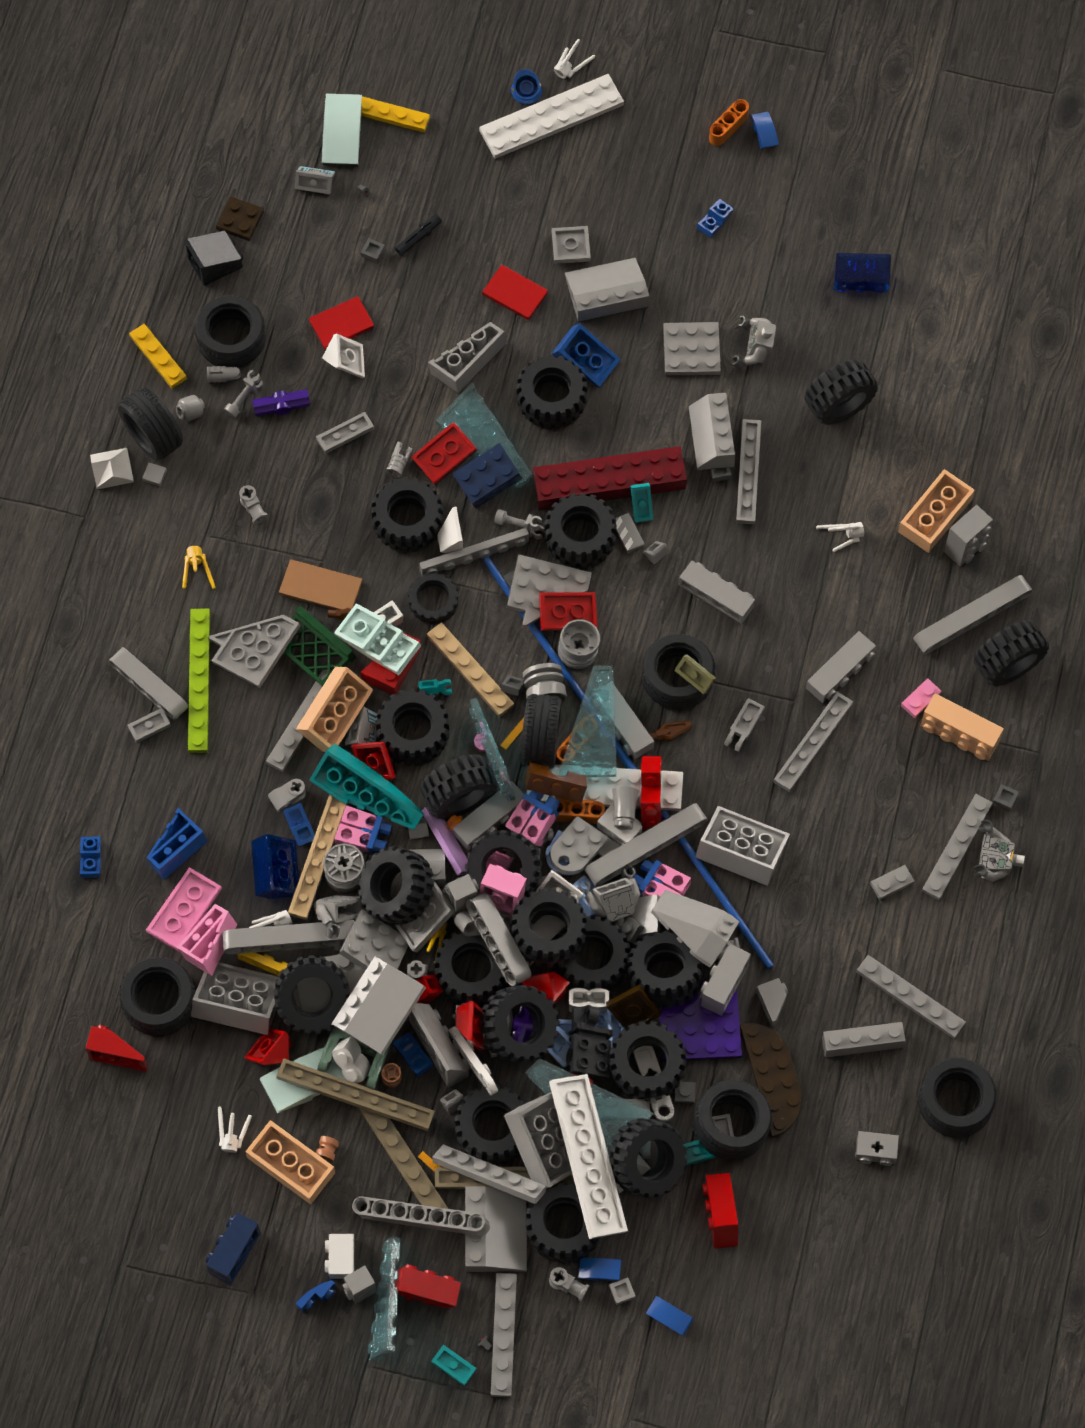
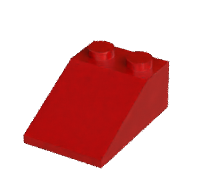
M91 1026L85 1048L90 1060L148 1072L145 1057L106 1026Z

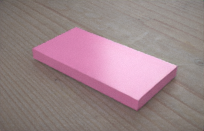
M189 867L146 929V933L179 952L178 945L201 921L221 892L222 887Z

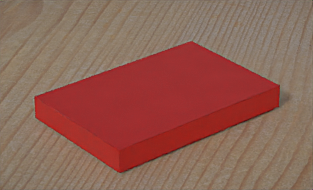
M504 265L499 267L482 291V295L528 321L548 294L547 289Z
M358 296L309 318V322L324 350L327 349L335 334L351 339L374 328V324Z
M453 422L411 456V458L430 481L436 485L478 451V449L457 424Z
M595 592L539 593L541 631H562L563 627L573 620L589 621L598 629Z

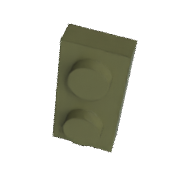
M688 654L683 656L674 670L703 694L708 692L716 679L715 676Z

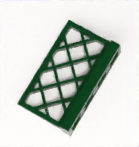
M299 606L295 610L296 614L291 619L302 624V630L297 631L295 634L302 635V643L292 644L291 640L287 646L288 650L285 649L283 653L323 687L332 673L331 669L344 667L348 662L352 663L357 657L352 649L302 606ZM305 634H314L315 642H305ZM327 645L328 653L318 654V646ZM315 646V654L305 655V647ZM302 647V655L293 656L292 648ZM339 656L343 659L338 665H331V657ZM328 657V665L318 666V658ZM315 658L314 667L305 666V659ZM318 670H328V675L321 680L318 677Z

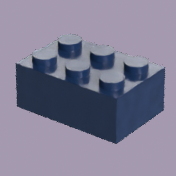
M500 443L453 473L475 509L523 479Z
M236 1212L234 1217L231 1216L226 1224V1232L224 1235L220 1234L216 1241L218 1246L214 1252L211 1251L206 1259L209 1275L230 1286L261 1234L257 1222Z

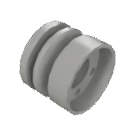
M573 620L563 627L559 639L558 656L566 666L573 669H583L595 661L600 644V633L597 627L586 620Z
M537 664L523 672L524 686L527 688L526 697L531 694H540L551 697L557 696L562 700V703L567 700L566 688L562 683L564 681L562 667L559 664Z
M345 843L330 848L325 854L323 861L326 882L337 892H353L360 887L362 869L365 870L362 853L355 846Z

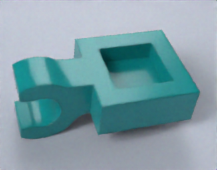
M437 679L418 681L419 692L420 690L427 691L428 696L430 694H439V691L444 695L452 694V689L444 688L446 685H451L450 679L437 681Z

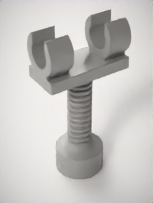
M254 370L249 371L247 378L243 379L246 387L233 404L228 403L224 408V411L233 418H236L240 413L238 408L247 398V395L251 391L257 394L258 390L263 387V381H260L259 374L251 379V376L255 373Z
M498 509L496 512L495 524L504 525L509 523L527 528L529 537L533 536L535 539L543 538L541 534H536L537 531L545 533L541 525L534 523L536 521L542 523V519L539 516L529 514L525 521L508 516L507 511Z

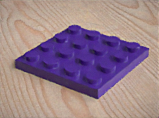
M705 981L700 986L699 992L696 995L693 994V999L687 1002L685 1000L683 1005H673V1008H667V1006L659 1008L661 1010V1016L659 1017L660 1027L662 1024L668 1026V1031L673 1030L677 1034V1039H681L686 1053V1061L742 1058L737 989L722 1016L701 1006L702 999L699 997ZM662 1052V1062H667L666 1056Z

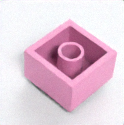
M490 864L482 879L479 895L487 893L498 910L513 915L516 905H519L520 900L524 897L527 878L519 873L509 872L501 866Z

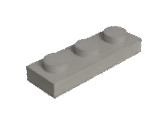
M363 412L316 436V440L324 453L327 454L374 430V426L367 414Z

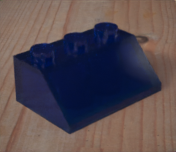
M836 253L833 270V290L841 292L848 290L858 292L875 291L878 293L888 291L891 254Z
M265 834L252 840L255 895L267 899L293 897L299 882L296 840Z

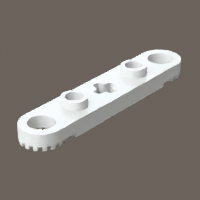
M456 1026L449 1029L452 1041L456 1042L460 1053L483 1086L487 1087L488 1093L490 1095L497 1093L498 1089L490 1076L491 1072L486 1063L482 1065L475 1055L473 1045L464 1039Z
M642 1046L633 1051L641 1076L646 1077L649 1070L652 1073H656V1075L661 1073L652 1046ZM664 1094L662 1099L657 1101L655 1097L651 1098L650 1104L656 1119L661 1122L670 1121L674 1116V1107L670 1095L666 1096ZM661 1107H667L670 1113L664 1117L659 1114L658 1110Z

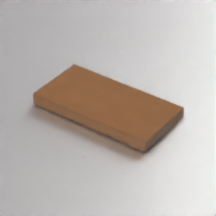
M290 559L279 595L333 610L352 609L363 580L362 578Z

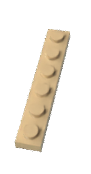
M442 622L427 633V637L499 718L514 707L513 701L501 691V688Z

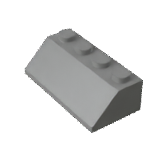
M707 394L689 406L697 470L734 467L735 451L727 394Z

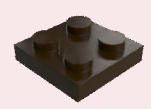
M230 196L216 224V229L250 241L264 213V208Z
M640 985L606 1002V1008L626 1031L631 1024H634L636 1027L639 1026L641 1021H645L646 1024L661 1016L659 1007Z

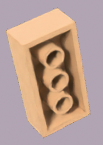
M944 469L900 522L898 532L929 553L972 501L975 490Z
M335 667L296 730L322 752H326L334 743L340 744L373 689L349 668Z
M936 693L925 709L920 725L926 732L935 733L942 740L952 742L961 750H968L974 753L977 758L987 761L990 760L998 746L1004 729Z
M271 1120L246 1150V1156L249 1160L309 1204H312L335 1174L334 1166Z

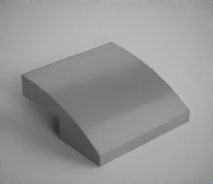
M658 894L640 897L635 906V912L629 915L644 926L637 939H642L646 935H653L654 932L659 931L661 933L660 922L651 913L660 898Z

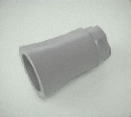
M630 786L614 787L612 789L614 827L618 830H631L635 821L639 790Z

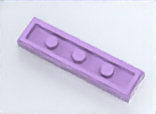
M425 807L421 810L424 813L423 816L457 875H466L467 869H465V864H467L468 859L452 831L447 828V822L445 819H437L432 816L428 807Z

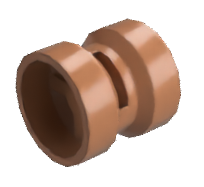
M394 1063L386 1064L381 1071L383 1084L389 1088L397 1087L402 1081L400 1067Z
M321 1136L319 1140L320 1148L316 1150V1154L327 1162H334V1152L338 1149L340 1142L328 1136Z

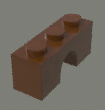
M530 762L525 776V789L582 803L587 789L586 775L567 771L565 777L557 776L550 772L549 766Z

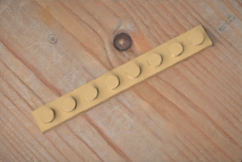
M330 794L288 911L290 916L307 920L324 873V856L333 847L336 833L347 806L346 803L339 801Z

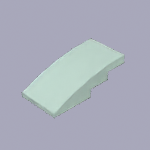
M326 94L322 164L358 165L362 95Z
M355 604L334 632L344 642L397 675L401 674L421 647L418 641L405 635L397 627L387 623L386 619L358 604Z
M325 1047L302 1056L293 1062L317 1070ZM333 1058L329 1069L325 1073L345 1079L342 1068L336 1064ZM280 1067L260 1078L277 1113L311 1101L313 1097L320 1095L319 1093L276 1079Z

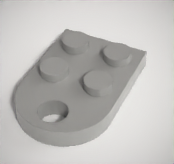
M577 816L552 845L550 851L551 864L560 873L566 875L578 874L587 867L607 843L609 837ZM561 859H566L569 862V864L567 866H562L559 864L558 861Z

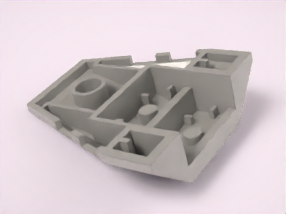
M664 890L651 911L667 930L671 928L678 936L676 939L680 943L684 942L691 949L690 953L708 967L712 966L739 923L737 919L724 910L668 890Z

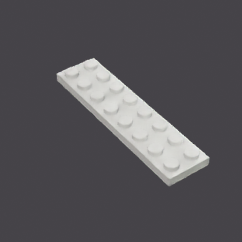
M606 74L480 126L479 131L493 157L496 159L624 105V100L609 74Z
M555 765L549 769L551 773L561 777H565L567 771L586 775L587 789L583 800L599 801L605 807H609L611 804L614 806L612 793L614 787L630 786L637 788L639 795L636 809H641L642 785L640 769ZM662 771L661 810L681 811L683 772ZM544 794L540 802L545 803L549 795Z
M588 1074L551 1080L549 1084L589 1239L625 1233L628 1229Z

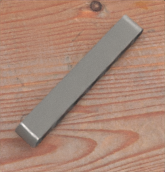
M1019 575L920 631L913 639L924 654H928L1025 599L1033 590L1024 577Z
M697 803L692 804L592 862L585 868V872L595 887L600 886L621 874L624 868L627 870L698 829L708 819Z
M354 920L333 923L340 926V932L338 937L333 934L332 939L327 937L328 926L326 927L323 922L229 929L222 933L223 949L226 954L343 946Z
M358 1197L352 1204L353 1211L361 1218L477 1236L487 1234L490 1229L489 1221L479 1213L370 1197ZM367 1204L366 1210L361 1212V1207ZM386 1207L385 1213L379 1214L380 1209ZM405 1209V1214L402 1217H398L399 1212ZM424 1212V1217L421 1220H417L418 1215ZM440 1215H444L443 1220L437 1223V1218ZM459 1218H463L461 1225L456 1226V1221ZM478 1221H482L481 1227L475 1229V1224Z

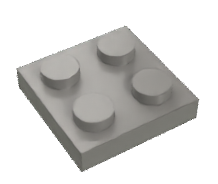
M588 226L551 229L554 264L591 261Z

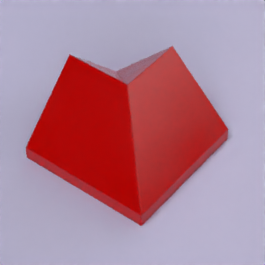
M384 742L352 745L357 759L371 767L385 779L395 778Z
M554 971L534 974L529 979L521 982L527 987L533 986L538 991L545 992L547 994L545 998H551L554 1003L565 998L570 984L569 981Z
M469 1001L457 1007L456 1028L479 1051H484V1034L480 1032V1028H483V1022H480V1016H484L485 1012L474 1001Z
M270 1027L268 1035L262 1034L244 1058L262 1065L282 1063L283 1058L289 1060V1048L293 1044L287 1032Z

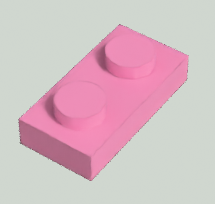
M926 679L901 703V707L912 717L916 718L928 706L935 693L940 695L942 691L929 679Z

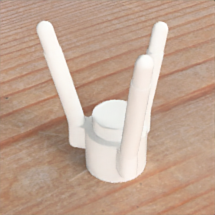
M577 39L568 54L569 49L565 48L558 64L554 67L555 74L560 78L565 79L566 76L571 78L575 72L595 58V55H592L571 70L572 64L568 60L580 43V39Z
M861 522L816 526V529H828V531L846 530L847 537L852 538L833 548V552L852 543L859 542V537H864V528Z
M284 910L252 921V924L255 925L249 928L263 927L274 923L275 926L291 925L292 920L288 912Z
M218 1107L219 1146H222V1151L236 1153L237 1148L241 1149L243 1138L252 1118L251 1115H248L239 1139H237V1135H233L235 1114L231 1113L228 1134H225L224 1137L222 1108Z

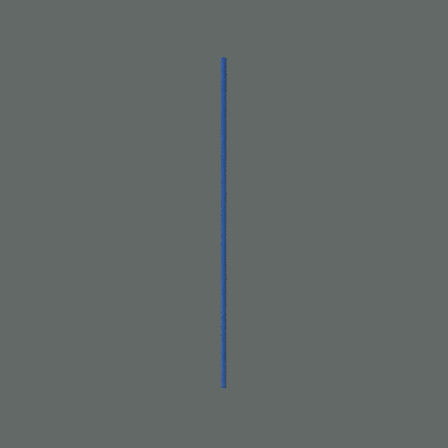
M489 557L484 558L483 563L509 598L511 588ZM518 611L520 616L524 618L525 613ZM535 622L528 627L553 663L559 664L562 667L564 679L590 716L596 720L597 726L627 769H637ZM661 810V818L664 821L670 818L666 810ZM680 838L678 842L728 914H731L739 921L738 928L767 969L772 968L774 964L702 861L695 857L696 853L686 838Z

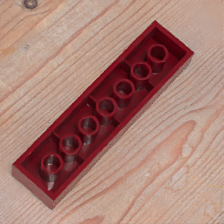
M681 446L533 467V481L538 510L552 509L554 503L557 502L559 504V499L562 497L567 499L569 494L574 493L576 496H580V493H586V496L589 497L592 494L597 496L598 501L600 499L607 501L632 497L630 485L649 483L651 494L683 490L686 489L687 484Z

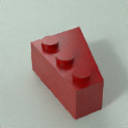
M404 633L405 635H407V636L411 637L412 639L418 641V642L420 643V645H421V640H419V639H417V638H414V637H412V636H410V635ZM421 647L400 675L372 661L360 672L361 680L396 696L421 651Z
M730 1173L706 1175V1184H702L703 1195L707 1196L708 1200L705 1201L706 1213L710 1215L708 1227L709 1230H712L714 1249L738 1246V1219Z
M405 1265V1267L403 1266L392 1273L387 1296L394 1297L395 1294L405 1296L408 1301L416 1299L425 1302L427 1305L451 1309L457 1304L461 1282L455 1281V1278L451 1276L440 1277L436 1276V1272L430 1270L422 1272L417 1270L415 1266Z

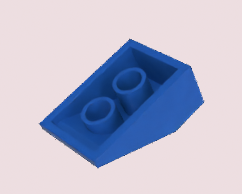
M580 323L571 327L551 353L555 358L563 356L566 361L568 359L572 360L574 366L578 365L582 369L581 373L585 374L586 380L597 387L602 385L620 361L618 356Z

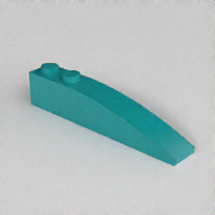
M335 743L326 750L309 780L343 803L353 804L361 810L366 809L373 812L374 815L384 816L391 819L392 822L413 830L424 815L393 784Z

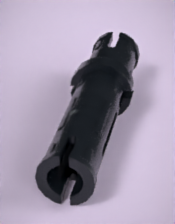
M433 214L425 223L419 224L418 229L394 247L395 251L400 256H403L425 236H429L431 231L442 223L441 218L437 214Z

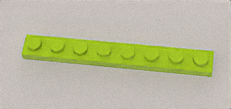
M190 609L189 753H208L210 609Z

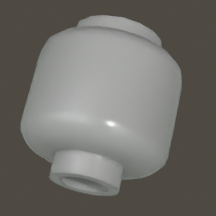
M190 395L178 401L176 412L180 419L188 422L200 418L203 415L205 405L201 398Z

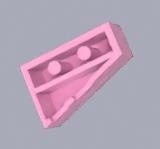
M215 904L177 948L188 962L212 976L224 953L222 933L225 930L235 929L237 923L227 910Z

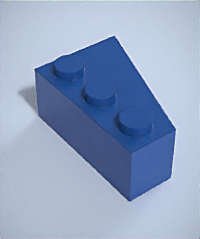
M177 808L176 815L171 823L167 824L166 831L157 840L147 856L151 868L163 880L208 842L204 832L179 808Z

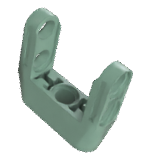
M335 1026L329 1036L317 1070L325 1073L333 1060L332 1052L340 1041L351 1036ZM356 1040L361 1048V1053L375 1057L366 1082V1087L374 1090L386 1061L390 1045L385 1053L381 1055Z

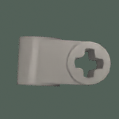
M293 779L271 791L268 797L277 812L281 813L283 809L304 799L306 789L302 780Z

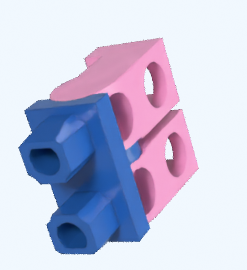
M531 791L529 795L524 794L523 799L518 804L505 827L518 834H522L532 843L541 847L545 841L543 839L547 831L554 823L555 817L557 818L559 814L556 810L560 801L549 795L544 804L540 802L544 794Z
M346 806L335 836V845L351 844L358 848L360 852H367L370 855L373 852L380 853L381 849L386 848V842L378 839L379 834L389 837L392 825L383 822V817Z
M645 859L640 870L646 873L647 876L644 879L636 874L633 878L636 879L641 897L655 894L661 896L664 890L684 896L691 885L690 877L667 865L661 864L658 860L653 863Z

